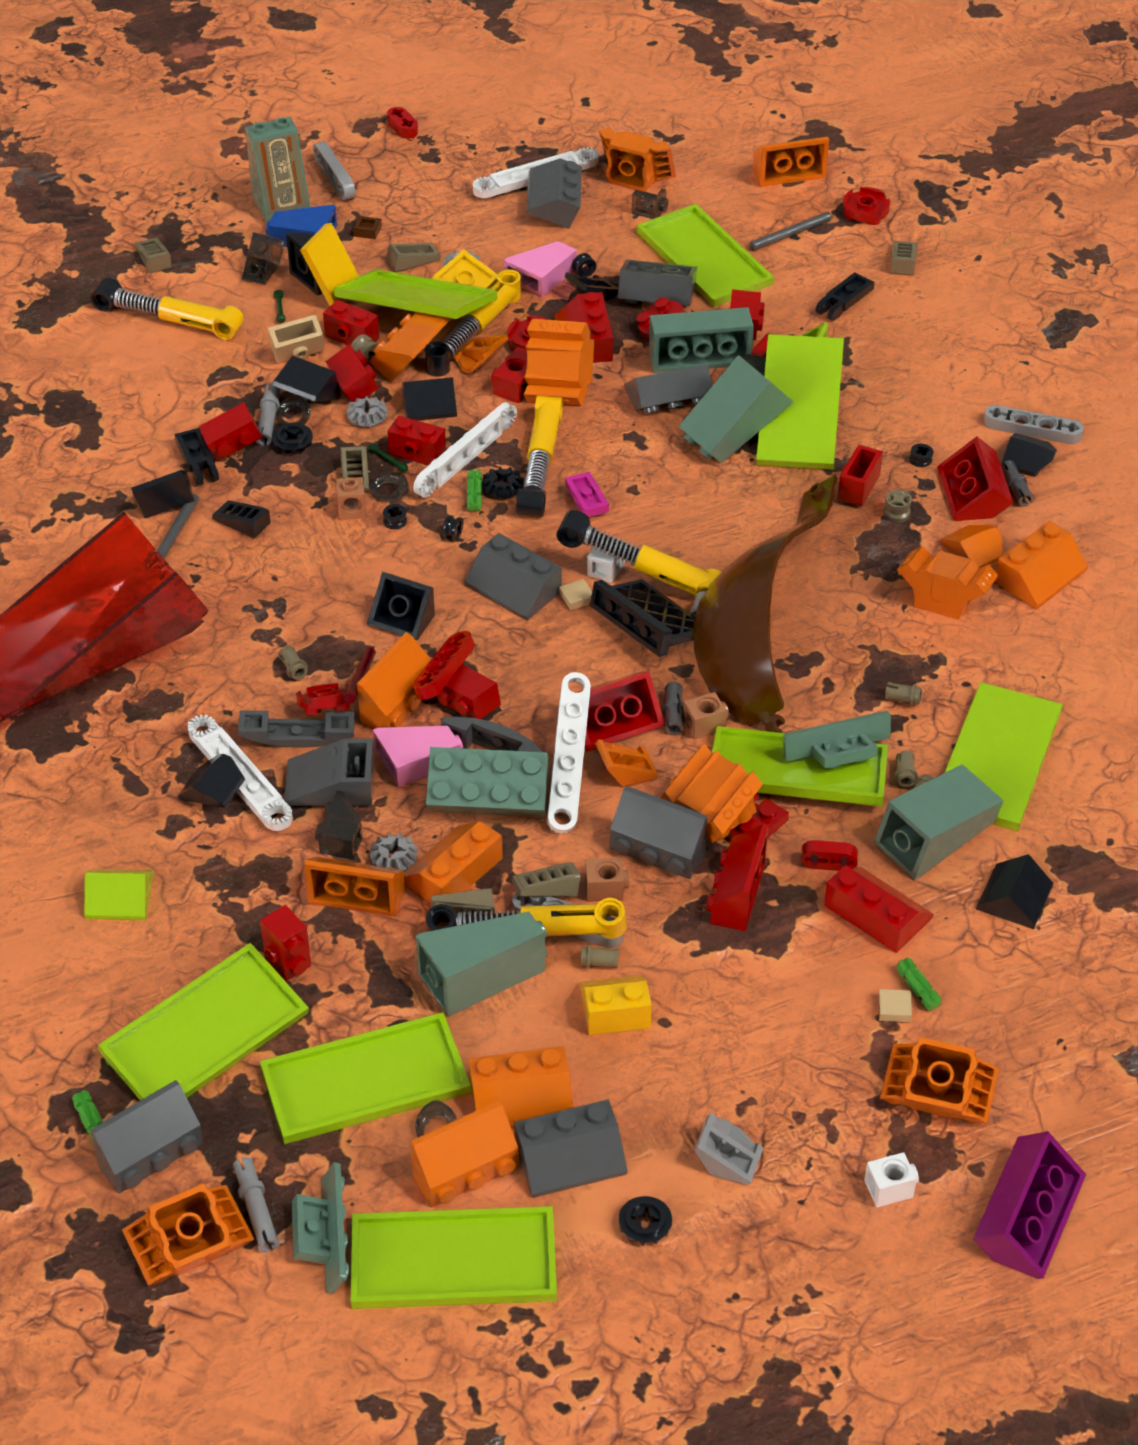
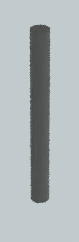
M829 212L822 213L751 241L750 248L754 251L831 220V214Z
M193 494L195 501L186 503L182 507L148 565L151 570L157 571L199 501V497L196 494Z

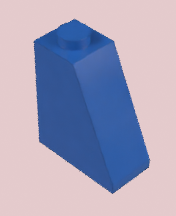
M336 205L275 212L271 221H268L266 225V234L269 235L270 245L287 247L286 234L290 232L316 234L327 223H332L334 229H336Z

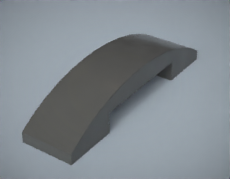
M240 711L238 735L254 742L279 747L305 748L324 746L341 739L354 737L355 714L354 712H326V719H269V711Z
M444 717L441 721V726H448L454 736L458 735L465 749H469L471 744L475 743L490 750L542 752L536 744L522 734L491 721L469 717Z

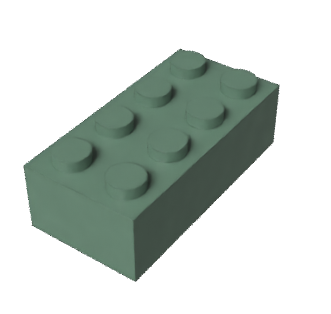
M749 308L650 315L649 358L653 373H663L708 364L709 369L729 367L738 355L749 363L752 353L754 327Z
M430 747L426 806L432 812L546 817L549 769L548 752Z

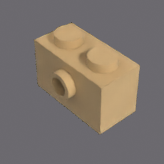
M316 314L268 328L269 342L277 364L288 361L292 355L302 359L309 354L324 350L323 333Z

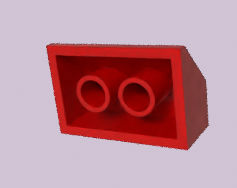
M589 292L578 294L554 315V320L586 322L590 329V339L594 340L593 363L613 361V335L603 293Z
M978 436L937 466L954 520L994 518L1013 504L997 452Z
M649 671L637 672L590 687L584 747L586 751L597 748L596 742L598 739L603 740L605 743H613L665 726Z
M761 824L731 838L728 849L723 848L720 859V866H723L722 871H716L713 888L716 889L715 894L710 893L707 901L706 911L711 912L710 924L741 931L747 930L765 867L769 825Z
M845 865L826 883L824 906L895 953L910 941L934 915L862 867Z

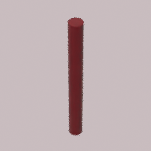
M372 647L366 648L344 696V701L348 704L355 702L358 695L357 683L368 672L375 657L376 651Z

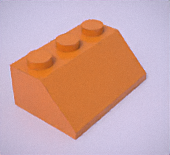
M821 137L760 146L754 151L753 173L759 186L764 187L826 178L829 138Z
M416 312L412 316L408 313L399 323L402 328L399 330L395 327L386 336L389 341L385 343L382 340L373 350L376 355L370 360V363L392 382L452 318Z
M1049 520L998 559L996 570L998 577L994 583L1035 609H1038L1087 571L1088 565L1071 533Z
M405 632L357 683L361 724L372 729L400 727L405 717L419 706L421 700L416 695L413 683L431 659L411 634Z
M481 821L457 826L404 872L405 886L429 903H431L432 895L467 891L503 859L502 835Z
M313 857L305 860L304 868L308 903L397 917L405 892L404 870L342 861L334 858Z
M564 1046L468 1058L469 1081L474 1111L499 1100L504 1108L511 1129H514V1122L573 1108L570 1074Z
M499 1100L411 1140L413 1179L431 1208L441 1203H448L456 1196L470 1189H478L487 1181L498 1176L508 1175L515 1168L519 1167V1148L504 1108Z

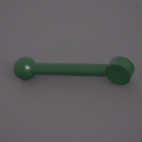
M282 290L274 291V298L277 299L278 307L276 320L279 323H283L286 320L282 308V298L284 297Z
M373 443L369 445V452L371 454L377 453L398 467L401 473L408 471L407 464L399 463L381 451L378 444Z

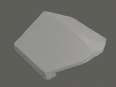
M710 1113L706 1117L694 1151L710 1175L748 1185L753 1179L763 1147L759 1143L755 1144L739 1127L726 1119L716 1117L715 1114Z

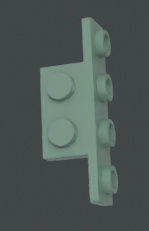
M888 711L785 733L783 735L784 759L792 761L813 756L824 768H837L842 764L863 762L866 759L877 757L878 746L874 742L890 738L891 714Z
M335 1162L332 1163L322 1177V1199L296 1194L292 1200L294 1259L325 1264L326 1292L332 1294L347 1280L349 1274V1264L345 1262V1249L348 1238L347 1234L344 1233L343 1223L346 1216V1206L342 1203L345 1179L341 1176V1164Z

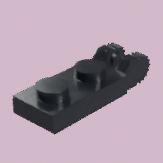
M854 272L826 293V296L818 302L815 309L816 313L822 315L830 308L827 318L832 321L838 319L843 311L849 309L874 289L875 282Z
M200 428L174 434L175 442L189 471L193 473L196 484L202 485L204 483V477L200 470L208 468L209 475L213 481L219 480L214 457L204 440Z

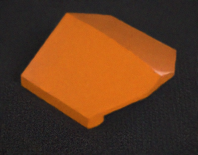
M507 335L472 338L457 352L454 359L463 372L470 374L480 369L496 356L507 342L508 337Z
M968 525L941 538V543L954 555L972 559L979 568L996 563L1003 556L1002 534L993 525Z
M601 739L597 740L596 747L607 770L623 787L656 779L658 776L646 748L639 746L638 749L605 743Z

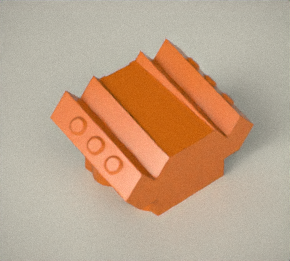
M611 127L599 130L605 159L608 162L606 170L608 183L646 192L654 182L676 177L671 148L666 141L655 143L651 137L628 131L615 133Z
M531 319L527 328L530 339L526 345L527 370L524 377L528 384L524 392L527 402L536 403L537 396L562 397L563 405L582 406L587 395V385L592 383L594 340L590 339V329L587 323Z
M923 546L912 550L897 568L898 572L913 588V607L958 620L966 613L968 601L985 595L998 577V574L990 564L979 568L972 559L943 551L930 555Z
M704 743L694 755L690 756L688 763L682 766L678 771L679 774L670 781L668 788L660 796L661 799L707 815L706 840L714 843L716 840L728 836L730 831L739 824L748 822L752 815L757 812L754 795L763 784L753 771L747 774L740 763L734 764L720 755L717 750L712 754Z
M919 1037L916 1043L893 1044L880 1099L892 1105H905L913 1110L952 1119H965L974 1124L987 1123L999 1068L978 1058L975 1054V1049Z
M204 1183L149 1206L144 1216L122 1229L148 1286L162 1283L171 1276L190 1271L223 1256L231 1250L242 1248L254 1240L227 1185L206 1189Z

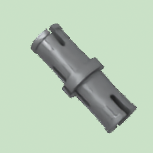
M1007 460L1005 464L1008 470H1006L1003 464H1001L1009 491L1013 492L1020 506H1028L1025 497L1032 503L1034 495L1027 487V480L1024 475L1019 473L1015 463Z
M669 682L664 687L665 702L663 704V713L666 715L665 729L670 735H679L684 730L683 688L678 682Z

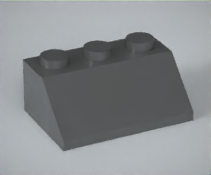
M560 158L530 168L526 213L570 228L580 209L582 166L573 161Z
M626 259L620 269L618 298L624 299L626 303L647 301L648 305H653L657 299L666 297L669 301H676L683 308H686V306L691 305L693 300L697 267Z
M708 364L637 377L624 383V386L635 410L644 409V413L659 411L658 406L668 404V409L683 406L682 401L692 400V404L698 403L712 387Z
M498 533L481 547L465 580V586L528 621L559 594V587L562 586V568Z
M625 786L610 828V849L615 850L619 854L641 860L648 865H654L670 871L674 875L691 879L705 856L708 816Z
M177 1080L90 1129L98 1166L119 1194L128 1188L137 1186L146 1177L157 1171L164 1170L173 1161L185 1154L194 1152L200 1145L204 1144L201 1125Z
M609 1099L514 1122V1137L519 1148V1159L532 1198L627 1175L619 1127Z

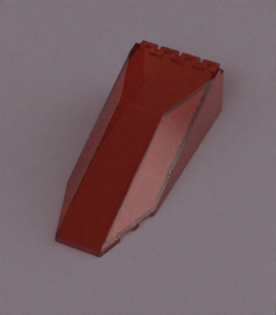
M124 511L0 614V723L192 633L204 623L202 618L208 613L207 607L160 553L155 551L154 546Z

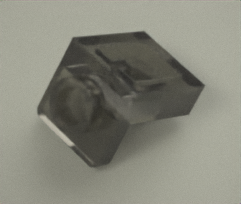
M661 189L657 195L635 190L632 194L631 214L650 219L660 217L663 212L667 211L669 199L666 198V189Z

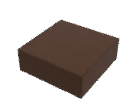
M359 216L353 228V236L376 239L382 227V220L380 218Z

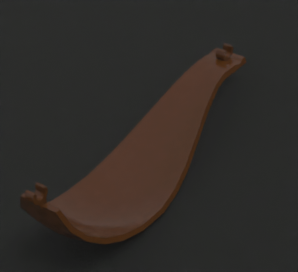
M836 474L821 483H815L803 494L798 521L794 527L754 545L739 556L717 576L699 601L693 624L694 652L699 672L711 693L716 692L720 701L726 703L729 713L749 727L762 721L766 731L783 733L778 727L785 724V720L782 716L775 713L784 708V701L776 680L770 640V607L773 580L778 560L788 543L794 537L818 525L828 516L831 507H833L832 502L835 497L834 488L838 480Z

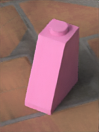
M557 241L506 258L504 260V270L511 269L519 272L521 275V288L543 297L565 279L566 272L572 274L575 271L572 263L577 256V250Z
M448 726L389 727L373 730L374 749L398 787L428 776L430 747L463 748L460 737L458 735L454 736Z

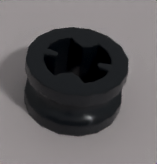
M582 253L573 260L572 267L580 277H589L596 270V262L589 254Z
M922 443L911 447L909 461L912 465L927 467L932 463L934 454L932 447Z
M399 504L386 506L383 510L384 525L393 530L403 528L407 524L405 507Z
M448 515L443 525V537L449 538L451 536L453 540L457 541L463 530V518L458 517L454 519L453 515Z

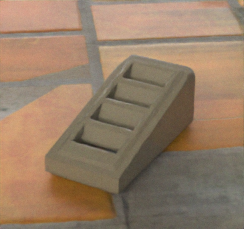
M157 237L135 243V248L149 273L172 268L170 254Z
M893 242L890 273L914 275L917 243Z
M432 243L390 244L388 246L386 262L393 272L440 260L441 255Z
M366 446L340 447L342 479L348 478V476H363L364 493L369 492ZM347 462H361L362 464H347ZM347 469H362L361 471H347Z
M570 862L512 876V883L521 897L577 896L581 875L574 863Z
M491 888L431 896V908L438 904H446L460 913L465 911L466 915L469 912L474 914L475 911L477 914L480 911L482 914H485V911L488 914L493 911V914H495Z

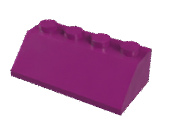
M1049 1131L1017 1137L973 1237V1240L993 1261L1037 1279H1042L1045 1276L1086 1177L1085 1172Z

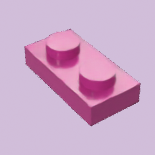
M590 472L565 478V487L581 512L585 513L588 517L609 512V503Z

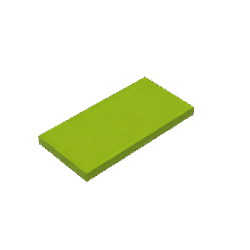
M697 204L637 225V234L668 264L697 267L694 289L713 308L731 301L732 289L756 292L774 285V276Z
M375 269L334 287V296L458 319L497 300V290Z
M768 334L764 377L793 402L759 431L756 465L834 470L844 338Z
M980 682L945 773L963 764L1004 800L996 821L992 824L1019 831L1063 704Z
M723 726L716 727L712 754L717 750L720 755L734 764L740 763L747 774L753 771L763 784L757 793L883 807L888 752L887 744L875 743L878 746L877 757L866 759L863 762L842 764L837 768H824L813 756L786 761L783 756V735L785 733Z
M249 943L100 1043L98 1051L140 1100L175 1080L178 1081L186 1098H188L306 1016L309 1007L258 950Z
M444 1012L260 1061L261 1071L284 1144L471 1093V1085Z
M553 1206L352 1214V1309L557 1301Z

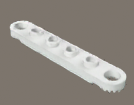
M584 147L576 152L569 151L490 174L489 177H479V179L477 178L476 181H473V194L480 198H489L528 187L530 168L560 158L577 163L582 166V170L592 168L599 163V153L596 149H589V147L585 149Z
M504 402L488 416L481 419L474 428L466 432L461 439L451 445L442 455L434 459L429 466L419 473L414 482V493L427 498V496H430V493H433V490L439 489L501 436L503 430L513 425L512 421L514 422L513 418L517 416L515 415L517 414V408Z
M578 672L569 673L564 677L561 684L547 825L550 827V830L555 831L554 833L560 834L571 832L576 825L578 817L591 687L589 679ZM573 681L576 683L577 681L578 684L582 685L583 691L580 693L570 691L568 688L569 683ZM564 812V814L569 816L570 822L565 825L557 823L554 819L556 813Z
M208 715L194 716L195 719H190L188 722L189 737L208 760L218 754H226L232 757L245 778L237 794L261 822L273 831H281L288 828L293 822L291 807L288 806L278 791L224 729L220 728L215 719H212L211 716L208 717ZM202 726L208 727L205 733L203 731L200 733V731L197 732L196 730ZM282 813L285 815L283 816V818H280V820L278 818L277 821H275V818H273L272 820L271 817L273 814Z

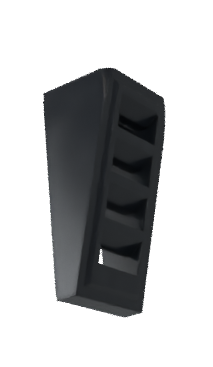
M230 500L212 515V519L253 538L258 536L270 524L268 509Z

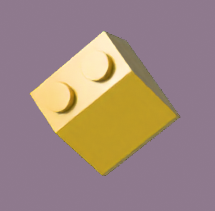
M642 975L580 982L589 1035L651 1028L652 1004L647 980Z

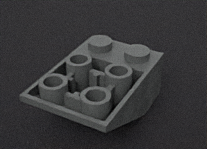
M341 739L288 759L284 801L288 806L372 805L375 766L373 739Z

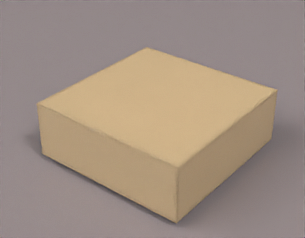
M582 579L560 586L559 594L571 611L590 605L592 590L586 581Z
M880 989L879 1021L911 1022V991Z

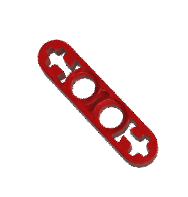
M461 631L451 635L417 677L413 687L418 699L427 700L437 696L475 647L469 631Z

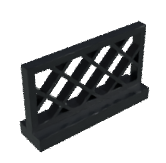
M643 579L610 586L603 580L594 582L589 606L658 657L667 655L669 646L694 640L693 624L695 617Z

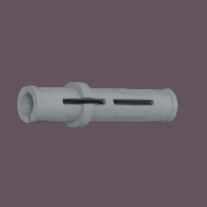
M273 382L271 383V389L270 383L265 385L264 397L259 405L261 413L258 428L263 438L256 442L262 446H265L266 438L267 446L272 442L275 417L280 409L279 394L281 388L273 386Z
M243 1157L245 1170L241 1167L239 1159L233 1163V1169L240 1185L238 1193L241 1200L245 1201L259 1251L264 1253L270 1252L267 1239L269 1243L271 1242L273 1250L279 1247L280 1242L276 1236L263 1195L265 1192L264 1184L258 1180L253 1159Z

